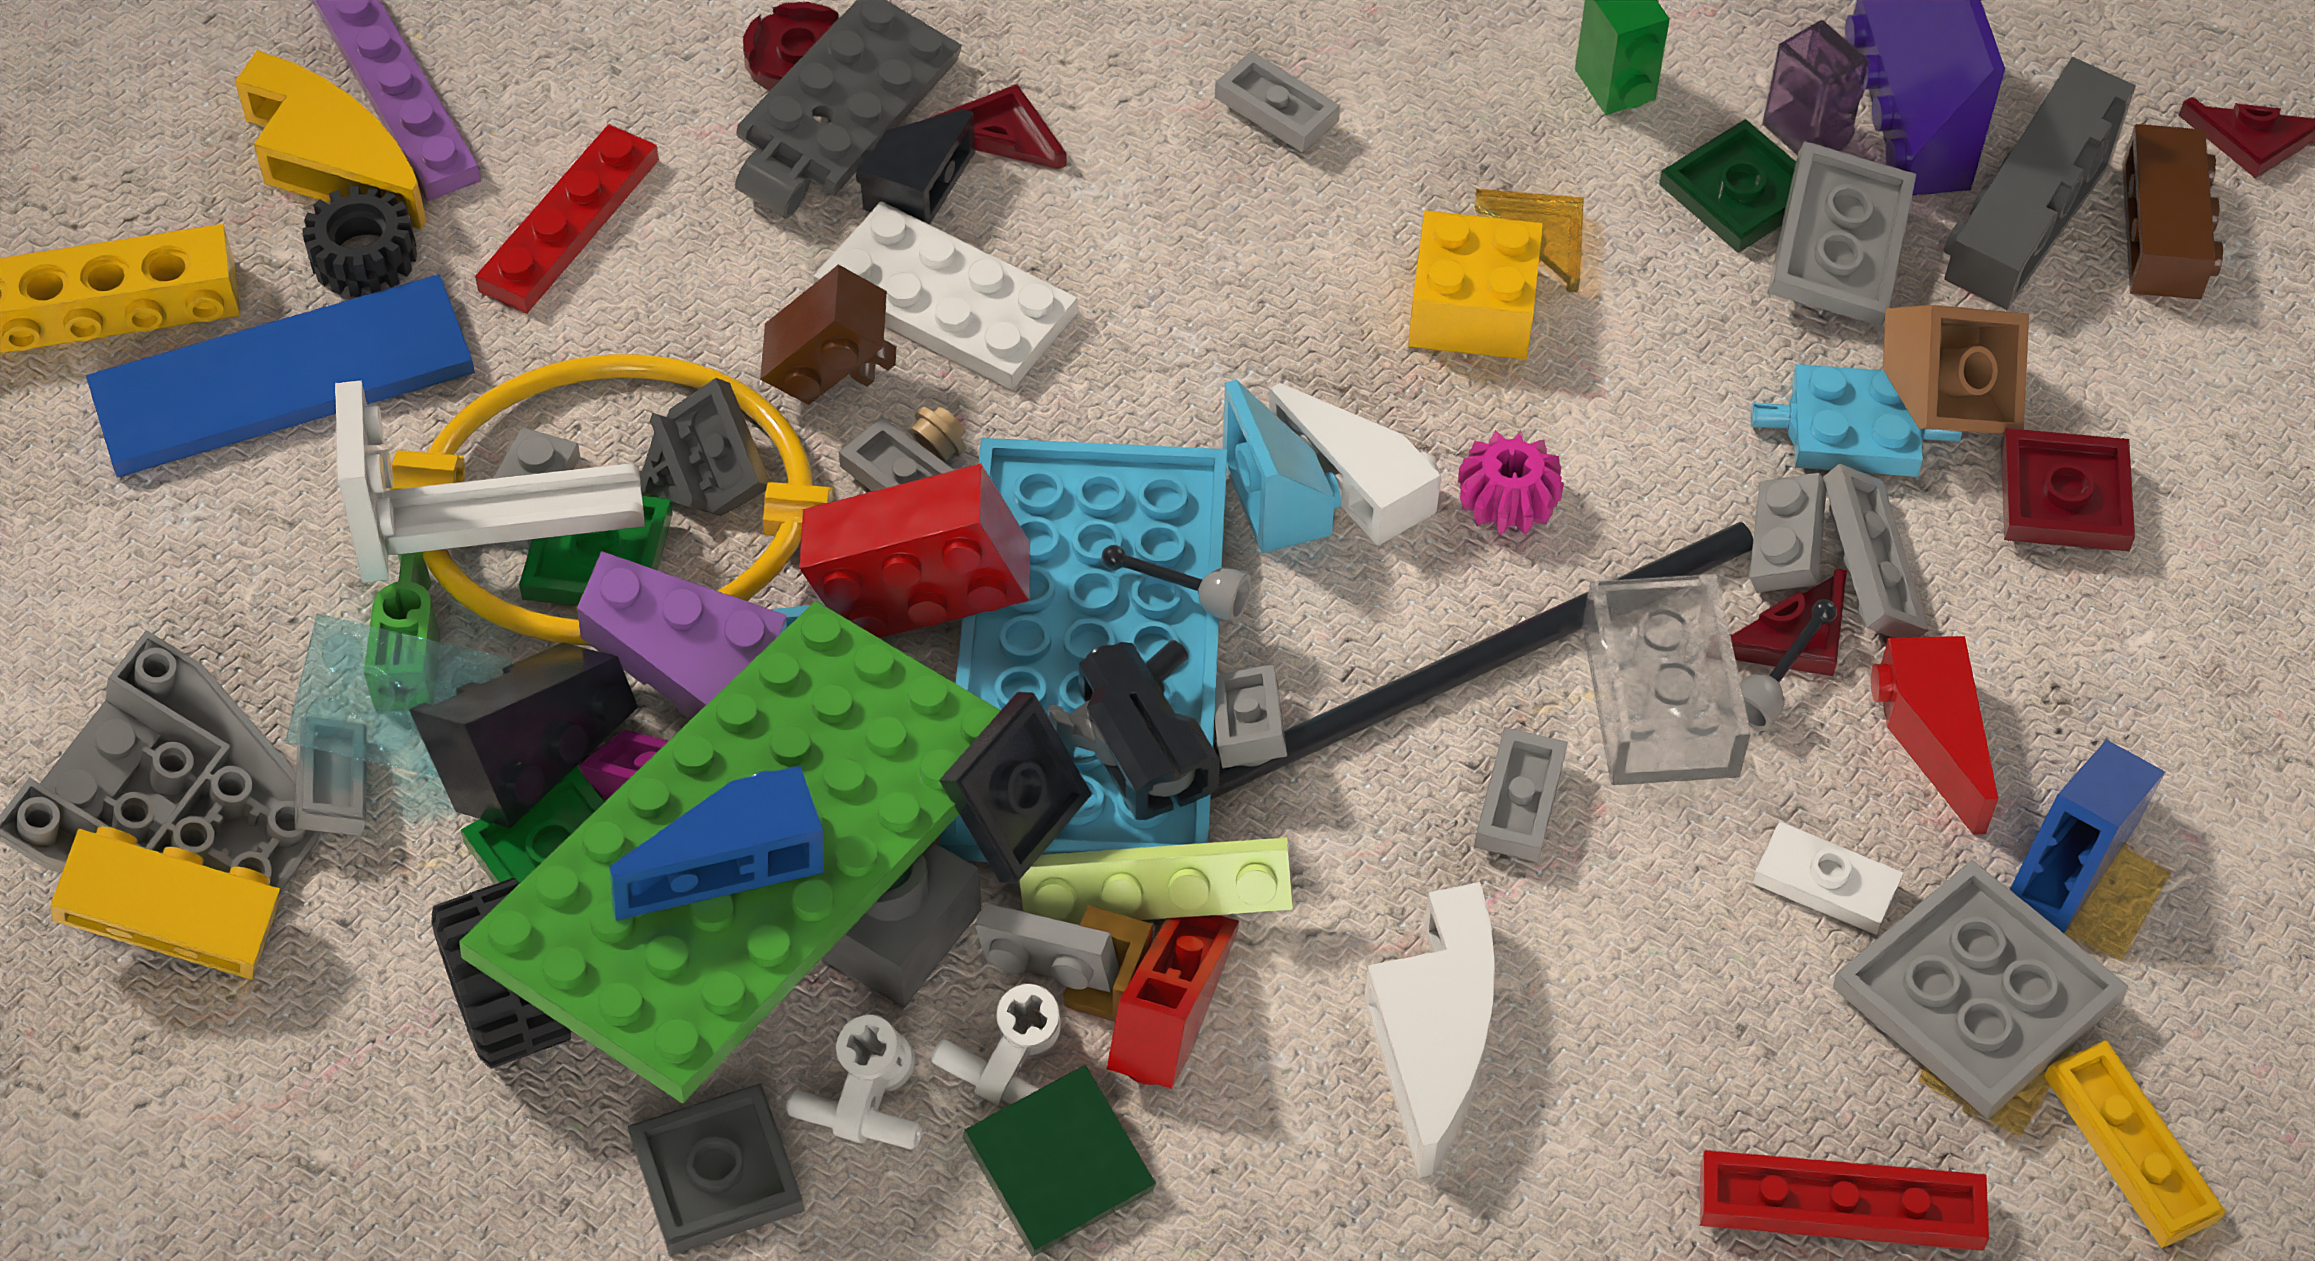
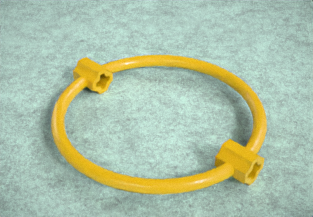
M596 355L561 361L525 372L501 383L467 405L445 426L427 452L397 450L392 463L393 487L390 490L464 482L466 473L464 456L455 455L457 450L480 426L495 415L536 394L561 386L599 379H651L700 389L713 379L718 378L731 384L740 409L757 422L769 435L784 462L788 483L768 482L764 497L763 532L764 535L775 536L764 553L745 572L717 591L749 601L782 571L795 553L801 541L803 509L834 502L833 487L813 486L809 460L799 436L781 412L762 395L739 380L720 371L697 363L654 355ZM447 549L423 551V559L441 586L459 603L478 616L524 636L548 642L591 646L580 636L579 620L550 616L511 604L475 583L461 570Z

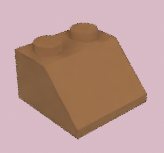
M1941 305L1885 308L1883 370L1918 429L2004 435L2006 428L2024 430L2029 314Z

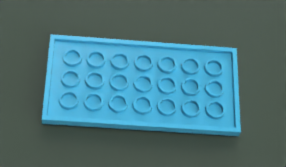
M981 438L979 464H982L1030 541L1029 601L962 618L956 684L999 710H1002L1017 692L1035 693L1046 714L1050 705L1060 706L1065 712L1072 714L1077 707L1085 703L1079 693V663L1091 651L1103 645H1115L1120 642L1133 643L1146 663L1169 641L1175 640L1186 649L1189 658L1163 682L1164 695L1175 713L1193 717L1197 720L1213 747L1219 618L1204 610L1199 601L1198 591L1124 567L1118 570H1110L1103 565L1101 555L1106 547L1118 545L1124 549L1128 556L1203 579L1216 569L1222 568L1228 449ZM1074 746L1075 751L1068 753L1092 795L1041 855L1208 843L1210 795L1182 807L1178 805L1174 796L1171 795L1169 797L1174 804L1172 811L1148 820H1136L1104 764L1096 757L1095 752ZM958 815L940 834L939 846L966 861L987 862L962 818Z

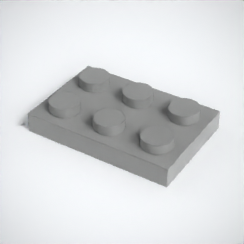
M1804 141L1797 155L1767 293L1881 327L1885 321V308H1890L1916 174Z

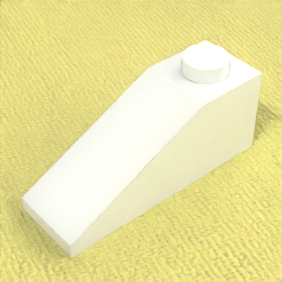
M1282 383L1270 388L1269 410L1315 451L1324 473L1332 472L1340 490L1341 507L1377 546L1437 513L1441 483L1440 470L1428 453L1419 452L1403 434Z

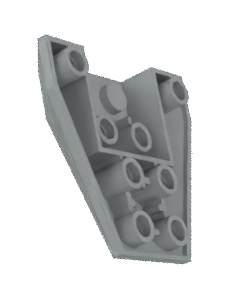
M147 630L108 677L104 703L40 784L29 778L0 814V841L47 870L62 873L78 828L96 833L98 827H110L134 836L138 840L136 846L159 853H163L165 847L185 849L201 856L204 859L203 866L226 873L230 872L231 867H244L260 872L270 878V886L280 888V893L325 832L295 829V770L203 664Z

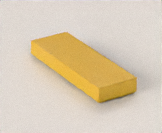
M2107 1040L2057 1061L2048 1067L2044 1074L2045 1079L2161 1249L2220 1221L2226 1212Z

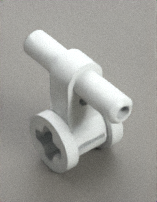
M1034 984L1015 986L1001 998L997 1007L996 1017L1002 1038L989 1061L943 1039L938 1042L931 1055L932 1064L976 1086L974 1094L997 1106H1000L1003 1101L1011 1105L1039 1090L1040 1088L1017 1076L1028 1057L1041 1056L1055 1046L1061 1033V1020L1058 1005L1052 994L1043 987ZM1033 1007L1040 1009L1041 1021L1044 1025L1043 1029L1031 1026L1025 1035L1020 1034L1014 1015L1017 1012L1021 1015H1028Z
M876 1015L856 1017L843 1027L836 1043L837 1057L841 1065L848 1071L839 1101L795 1090L790 1094L787 1101L786 1110L788 1115L793 1118L830 1127L833 1129L834 1136L850 1141L864 1143L867 1138L912 1150L918 1146L922 1136L920 1124L915 1121L878 1112L884 1092L898 1089L910 1078L915 1066L914 1050L909 1041L885 1019ZM884 1046L886 1047L883 1056L874 1055L870 1057L868 1062L866 1061L869 1051L880 1052Z

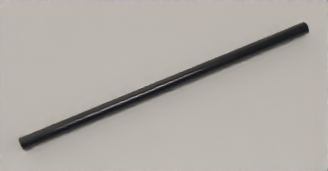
M1738 522L1284 730L1287 756L1270 759L1266 763L1257 766L1238 765L1228 768H1222L1220 760L1219 787L1211 793L1210 800L1752 550L1753 536L1744 523Z

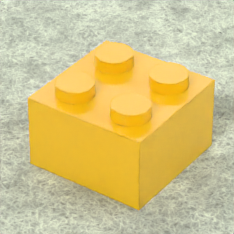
M1424 210L1408 347L1527 360L1534 314L1543 223Z

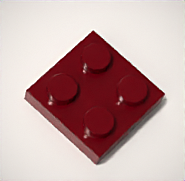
M2005 429L2001 441L2004 540L2130 552L2135 539L2129 439Z

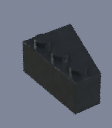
M562 642L503 668V675L483 684L470 682L456 688L457 695L435 705L424 702L410 708L409 711L455 812L511 828L638 708V704L618 656Z

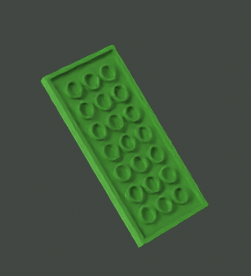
M815 601L459 941L461 958L683 1104L959 815L955 808V803L950 800L939 780L1001 710ZM801 766L823 829V873L625 919H615L612 909L609 866L729 782L750 777L762 771H778Z

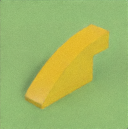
M256 50L235 80L246 121L265 126L254 143L264 183L318 200L321 199L328 203H331L329 193L339 190L342 197L350 195L349 187L359 186L361 194L366 195L369 186L378 187L382 197L389 191L396 195L398 203L403 201L407 207L408 215H410L412 227L422 229L426 223V216L417 179L399 145L380 121L354 97L324 77L291 61Z

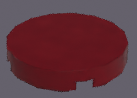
M789 2L773 7V14L767 15L762 20L761 14L750 22L743 35L744 64L753 81L770 91L839 19V13L828 6L812 2Z

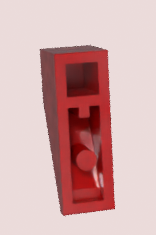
M1965 636L1888 638L1881 664H1873L1871 670L1873 700L1875 703L1883 702L1887 728L1972 834H1986L1999 798Z
M1221 915L1167 918L1119 1000L1107 1070L1127 1075L1140 1084L1173 1088L1194 1047L1239 926L1238 920Z

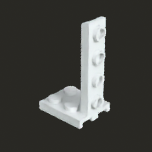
M362 380L335 383L338 482L363 583L389 580L388 555L645 526L639 469L632 464L386 491V488L393 487V471L389 450H377L376 446L384 443L380 408L378 405L367 406Z

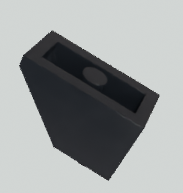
M961 109L886 130L874 149L864 152L857 167L856 181L858 184H861L863 210L872 212L882 201L930 225L975 154L974 112Z

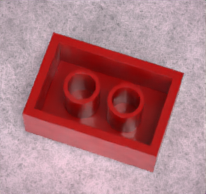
M977 464L803 509L799 569L827 608L874 636L882 638L1028 602L1030 541L983 465Z

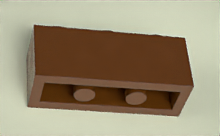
M2135 124L2122 162L2130 294L2201 300L2210 276L2217 277L2219 275L2223 261V244L2221 241H2214L2220 204L2218 197H2211L2210 189L2216 172V157L2214 154H2207L2205 129Z

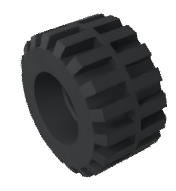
M514 877L433 906L431 917L435 939L468 1034L479 1059L490 1069L570 1041L572 1034L570 1029L461 958L459 941L520 884Z

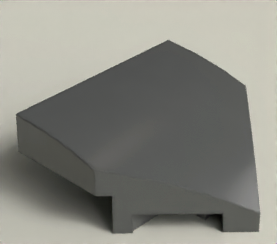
M718 378L713 379L670 408L667 417L652 413L649 423L652 425L654 434L643 470H639L642 492L722 516L766 491L767 484L770 482L729 382Z

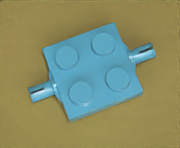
M1795 364L1792 378V397L1790 398L1789 405L1757 403L1753 401L1750 417L1751 428L1787 429L1788 436L1794 444L1795 468L1832 470L1838 464H1842L1862 473L1918 477L1923 461V439L1959 443L1962 432L1918 429L1884 370Z

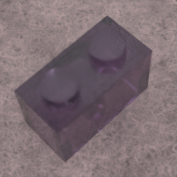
M1822 19L1781 42L1777 50L1762 125L1796 155H1798L1804 141L1837 151L1843 150L1852 140L1855 133L1854 124L1860 100L1864 95L1865 89L1863 86L1870 60Z

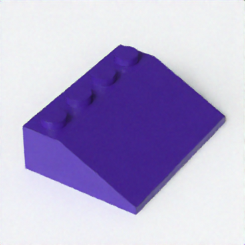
M1856 0L1853 15L1846 17L1845 38L1848 48L1856 49L1860 86L1863 90H1869L1873 101V126L1877 132H1883L1886 141V165L1916 174L1912 196L1971 190L2005 72V66L1981 0Z

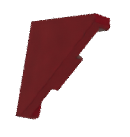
M1018 84L932 116L936 117L961 109L974 112L976 151L1055 169L1066 167V151Z
M2190 97L2183 101L2178 115L2194 129H2205L2206 139L2254 178L2259 177L2315 141V117L2281 115L2282 108L2235 103L2233 109L2205 106L2196 98Z
M1836 569L1831 578L1803 594L1798 591L1759 614L1758 620L1734 634H1723L1719 638L1716 657L1775 667L1812 618L1811 610L1815 602L1827 599L1832 601L1837 608L1835 620L1821 626L1790 669L1833 676L1838 657L1847 570Z

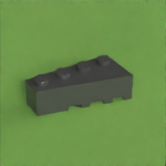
M2071 57L2019 141L2005 157L1991 185H1985L1978 194L1968 221L1966 223L1959 221L1952 229L1943 251L1950 255L1944 280L2006 310L2009 309L2109 168L2136 85L2075 57Z

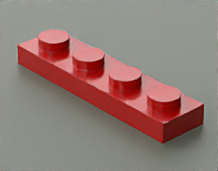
M608 124L475 275L478 292L528 314L659 161L657 145Z
M1704 1150L1700 1162V1226L1984 1251L1989 1240L1987 1174Z

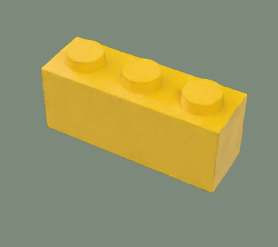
M98 827L96 833L78 828L50 904L52 920L54 922L253 980L279 906L280 888L270 886L269 877L244 867H231L229 873L203 866L204 859L201 856L177 847H165L163 853L136 846L138 840L134 836L115 828Z

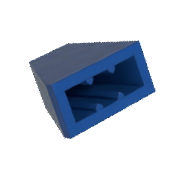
M2106 739L2057 794L2009 890L2061 932L2065 933L2139 824L2166 771Z

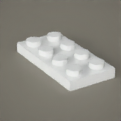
M882 201L813 276L814 283H816L839 264L887 291L885 327L1010 390L1017 386L1078 313V299L1076 296Z

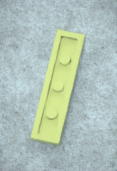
M1288 837L1040 855L1019 880L1023 912L1076 925L1081 923L1088 905L1137 920L1293 910Z

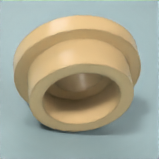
M921 407L915 413L917 421L909 428L910 434L917 443L944 463L952 455L959 457L966 450V445L961 439V436L966 431L962 424L946 409L938 407L933 412L926 407Z

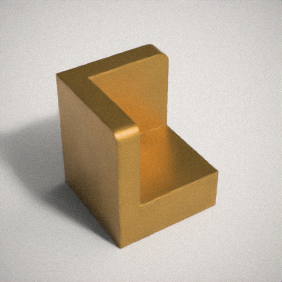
M1088 905L1080 926L1111 934L1120 970L1111 992L1091 987L1073 989L1066 986L1063 994V1003L1067 1008L1115 1022L1119 1000L1152 945V924Z

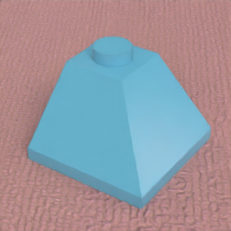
M1238 380L1226 382L1222 449H1228L1227 473L1261 553L1331 536L1334 509L1341 507L1340 490L1332 472L1324 473L1315 451Z

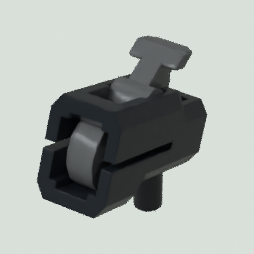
M1175 640L1169 641L1146 663L1133 643L1120 642L1115 645H1103L1094 649L1079 663V693L1085 703L1077 707L1072 714L1065 712L1062 707L1057 705H1050L1047 709V716L1067 751L1074 752V746L1095 752L1096 757L1104 764L1136 820H1148L1172 811L1174 804L1169 797L1171 795L1174 796L1178 805L1182 807L1207 797L1219 787L1220 759L1197 720L1193 717L1175 713L1164 695L1163 682L1189 658L1186 649Z

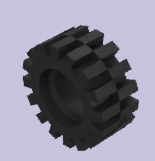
M359 186L349 187L350 195L342 197L339 190L329 193L331 203L328 205L323 200H318L313 205L315 214L308 212L304 219L306 228H302V234L313 274H316L318 282L324 287L330 283L331 290L334 293L341 295L347 286L351 297H361L362 288L370 287L371 293L381 291L380 284L386 282L390 288H393L400 284L397 273L407 277L412 271L411 262H416L417 245L407 207L403 201L398 203L395 194L388 191L382 197L380 188L369 186L367 195L361 194ZM355 236H379L376 241L363 247L348 248L340 246Z

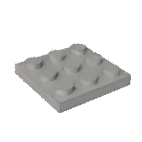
M1971 860L1839 970L1835 975L1833 989L1986 1119H1989L2124 1000L2128 985L1975 861Z

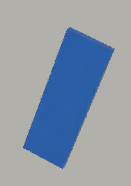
M440 274L85 376L109 456L118 478L336 414L335 383L362 380L368 405L474 374L475 370Z

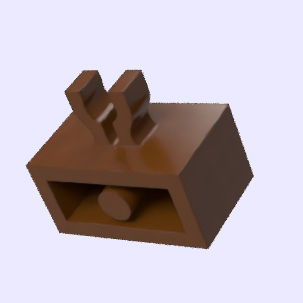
M838 264L765 323L760 380L807 405H810L847 375L868 387L875 380L876 364L887 371L896 365L897 346L884 340L887 291Z

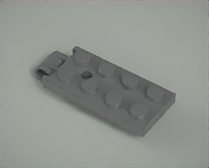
M856 0L738 124L737 137L757 150L747 158L736 178L735 189L784 219L791 217L798 209L808 191L810 181L835 196L856 173L864 152L867 150L872 151L886 130L897 128L958 61L962 45L887 0ZM814 117H825L832 122L821 123L815 120Z

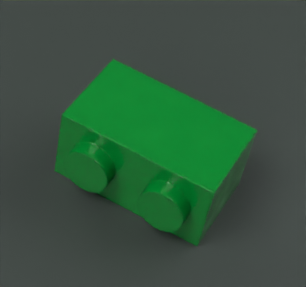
M1585 0L1575 71L1605 115L1628 108H1637L1647 102L1656 100L1670 18L1657 0Z

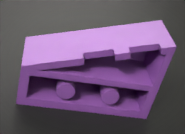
M602 551L577 607L581 638L599 652L618 656L625 672L644 686L646 683L673 702L676 705V710L689 720L699 713L787 628L786 614Z

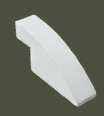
M1481 882L1428 892L1424 929L1432 953L1368 965L1364 1001L1419 1178L1433 1175L1465 1120L1476 1090L1484 1058L1493 1008L1495 959L1491 921Z

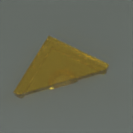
M1476 189L1474 209L1477 213L1488 214L1492 218L1543 223L1539 263L1542 261L1566 282L1567 292H1578L1581 271L1584 197Z

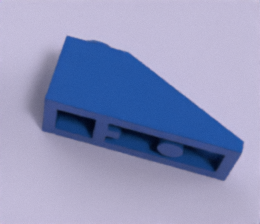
M801 766L778 771H762L750 777L729 782L609 866L612 909L615 919H625L823 873V829Z

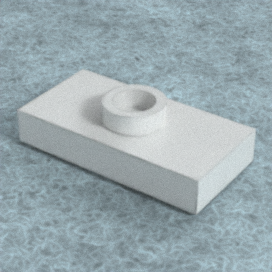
M1779 821L1756 868L1752 884L1877 936L1904 872Z

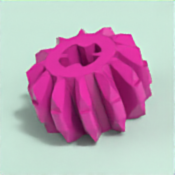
M1495 430L1489 439V443L1474 441L1472 448L1469 450L1468 458H1464L1463 464L1459 467L1458 483H1460L1461 489L1459 498L1462 503V509L1474 511L1473 517L1477 526L1489 522L1496 523L1500 536L1508 526H1516L1526 535L1529 529L1532 528L1533 522L1547 525L1549 518L1553 515L1554 507H1557L1558 501L1562 499L1564 483L1561 482L1562 467L1559 463V456L1547 454L1544 439L1530 444L1525 442L1521 430L1513 439L1506 440Z

